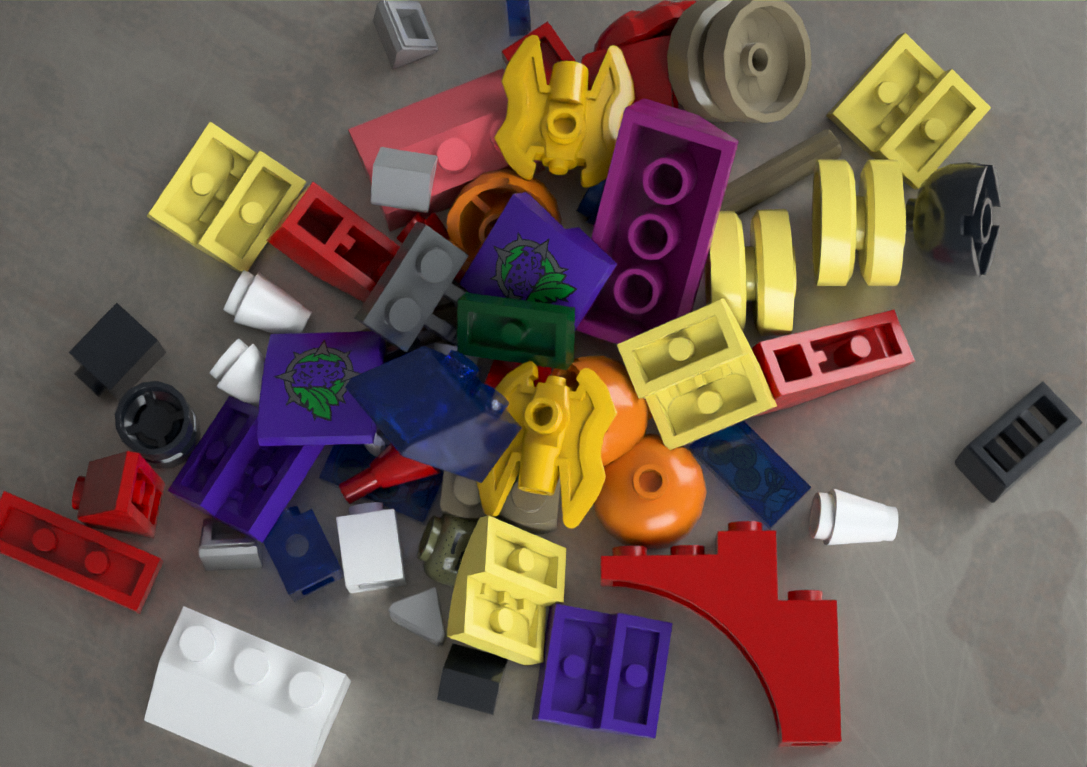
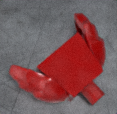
M664 0L644 11L631 10L613 21L599 36L594 45V52L582 56L581 64L588 68V90L591 91L608 48L614 45L623 52L634 82L635 99L632 104L645 98L679 109V102L669 81L667 53L672 30L680 16L697 1L684 0L672 2Z

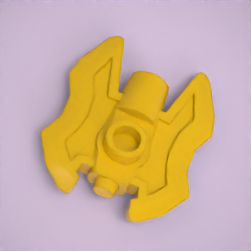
M531 35L525 38L507 64L501 80L508 98L507 114L504 123L494 138L506 162L525 180L533 179L537 165L534 160L542 161L543 165L549 167V171L556 175H565L568 169L572 170L576 166H584L580 175L582 187L589 188L595 186L607 178L624 110L635 99L634 82L623 52L614 45L608 48L592 89L589 91L588 68L574 61L555 63L550 83L547 85L539 37Z
M528 361L508 373L488 396L492 425L488 442L476 458L475 471L483 512L491 517L499 515L518 473V489L548 496L554 495L560 475L563 522L566 527L574 529L579 526L599 496L606 475L601 459L604 434L616 417L617 411L607 386L595 371L583 368L579 372L576 380L580 384L576 392L566 386L565 378L558 376H548L546 383L539 382L537 387H534L533 381L538 379V368L535 363Z

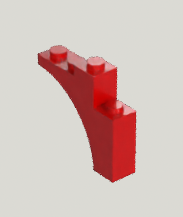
M736 521L728 523V531H717L715 554H705V546L701 545L670 547V555H647V547L617 546L612 548V556H601V587L632 589L669 599L707 620L730 640L751 666L765 691L774 717L778 735V747L837 746L842 742L837 600H823V592L820 590L787 592L788 600H778L776 530L763 531L762 522Z

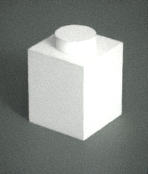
M380 502L363 503L349 507V515L336 517L345 586L349 593L407 585L398 517L394 509L384 510L383 503Z

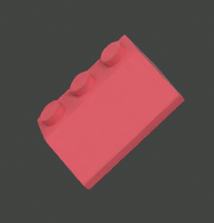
M503 68L348 129L371 187L373 164L380 147L438 156L428 213L379 205L389 232L406 226L417 213L426 218L433 212L439 213L451 208L462 188L484 172L504 168L514 170L506 162L494 138L504 123L507 114L508 98L501 82L505 72ZM534 160L537 164L535 174L545 171L542 161Z

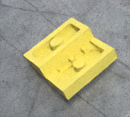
M903 33L892 41L826 116L875 160H898L901 165L903 182L917 190L991 107L953 69L944 71L906 33Z
M209 122L147 214V217L195 248L241 274L243 270L248 272L266 245V240L289 210L306 184V181L262 151L256 153L212 122Z
M720 299L617 344L639 399L646 398L663 443L669 450L684 446L777 407L759 363L725 299Z
M489 515L480 517L471 534L457 573L449 611L447 637L524 666L543 663L546 607L564 603L566 548Z

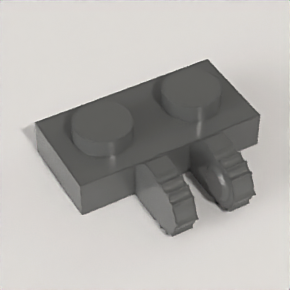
M416 222L354 319L396 348L405 352L408 351L423 326L447 343L457 347V327L447 321H443L433 315L432 312L442 297L452 302L454 307L458 309V298L466 292L451 283L469 255L426 224Z

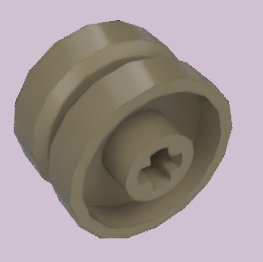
M698 0L680 16L672 30L667 53L669 81L677 101L687 112L697 114L708 122L729 123L740 121L743 123H769L782 120L797 108L807 89L812 66L810 39L803 20L789 3L782 0Z

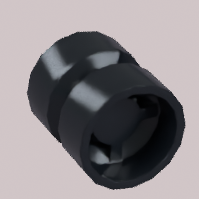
M159 381L142 382L130 388L119 400L115 412V427L122 442L131 452L140 453L151 467L157 469L174 468L188 460L201 437L200 422L190 404L172 385Z

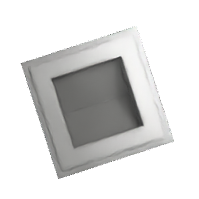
M382 0L377 3L373 22L392 70L430 56L438 51V46L419 1Z
M380 147L373 164L371 204L428 213L438 156Z
M214 518L203 519L199 557L205 571L263 568L261 542Z
M436 587L392 603L388 611L393 622L436 646L444 644L446 633Z

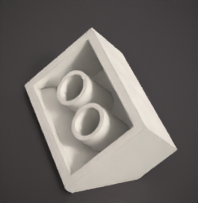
M183 606L159 660L144 721L252 767H314L351 680L344 673Z

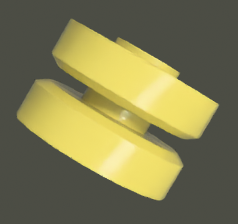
M816 160L812 192V260L815 284L817 286H846L853 274L855 250H858L860 273L868 286H897L901 276L906 234V208L900 162L898 160H868L861 171L859 193L856 195L854 173L846 160Z
M764 209L755 212L750 224V246H744L742 222L735 211L719 212L704 267L706 305L720 299H725L742 331L746 323V301H752L754 325L761 336H785L792 333L794 298L796 297V258L794 246L792 245L789 215L786 209Z

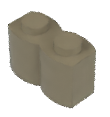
M459 461L444 466L440 500L442 515L449 514L472 521H478L480 517L487 516L483 512L475 478L476 461ZM518 473L499 515L494 518L534 535L556 530L561 496L560 477L554 495L548 496L518 489Z

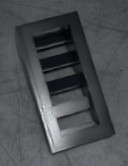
M1042 381L969 443L955 460V465L988 501L995 503L1083 422ZM1035 406L1057 430L1051 434L1029 410ZM1015 422H1018L1039 444L1036 448L1013 425ZM999 437L1021 459L1020 462L1017 463L996 441Z

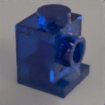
M298 506L284 509L263 543L288 595L296 602L344 578V573L313 510L310 509L301 514ZM299 537L306 539L309 543V548L303 556L293 557L289 555L288 545L292 540Z

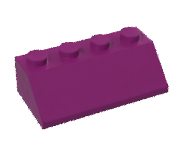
M645 98L625 108L591 237L617 263V266L577 327V331L619 344L693 311L739 143L737 139L697 114Z

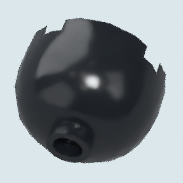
M971 162L946 165L935 170L921 184L917 199H908L905 207L906 231L914 233L915 245L925 262L940 271L959 276L981 277V275H986L989 272L995 256L1000 228L999 225H992V207H1001L1000 181L996 167Z

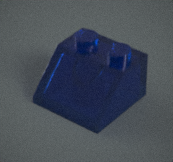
M424 346L352 377L345 386L403 457L480 483L484 481L522 428L506 410L509 405L508 400L491 386L482 383L476 376L479 372L478 366L468 357L455 350H451L446 355Z

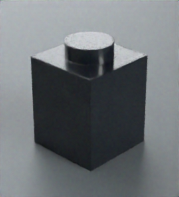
M116 303L69 353L80 365L74 375L98 397L107 390L119 401L160 360L166 351L149 331Z

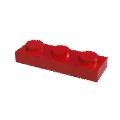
M3 491L0 498V554L136 613H141L164 563L161 558L6 491Z

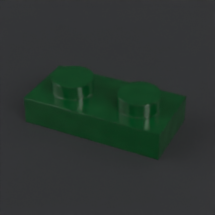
M467 292L458 298L457 354L522 364L532 361L536 366L566 370L574 362L575 307Z

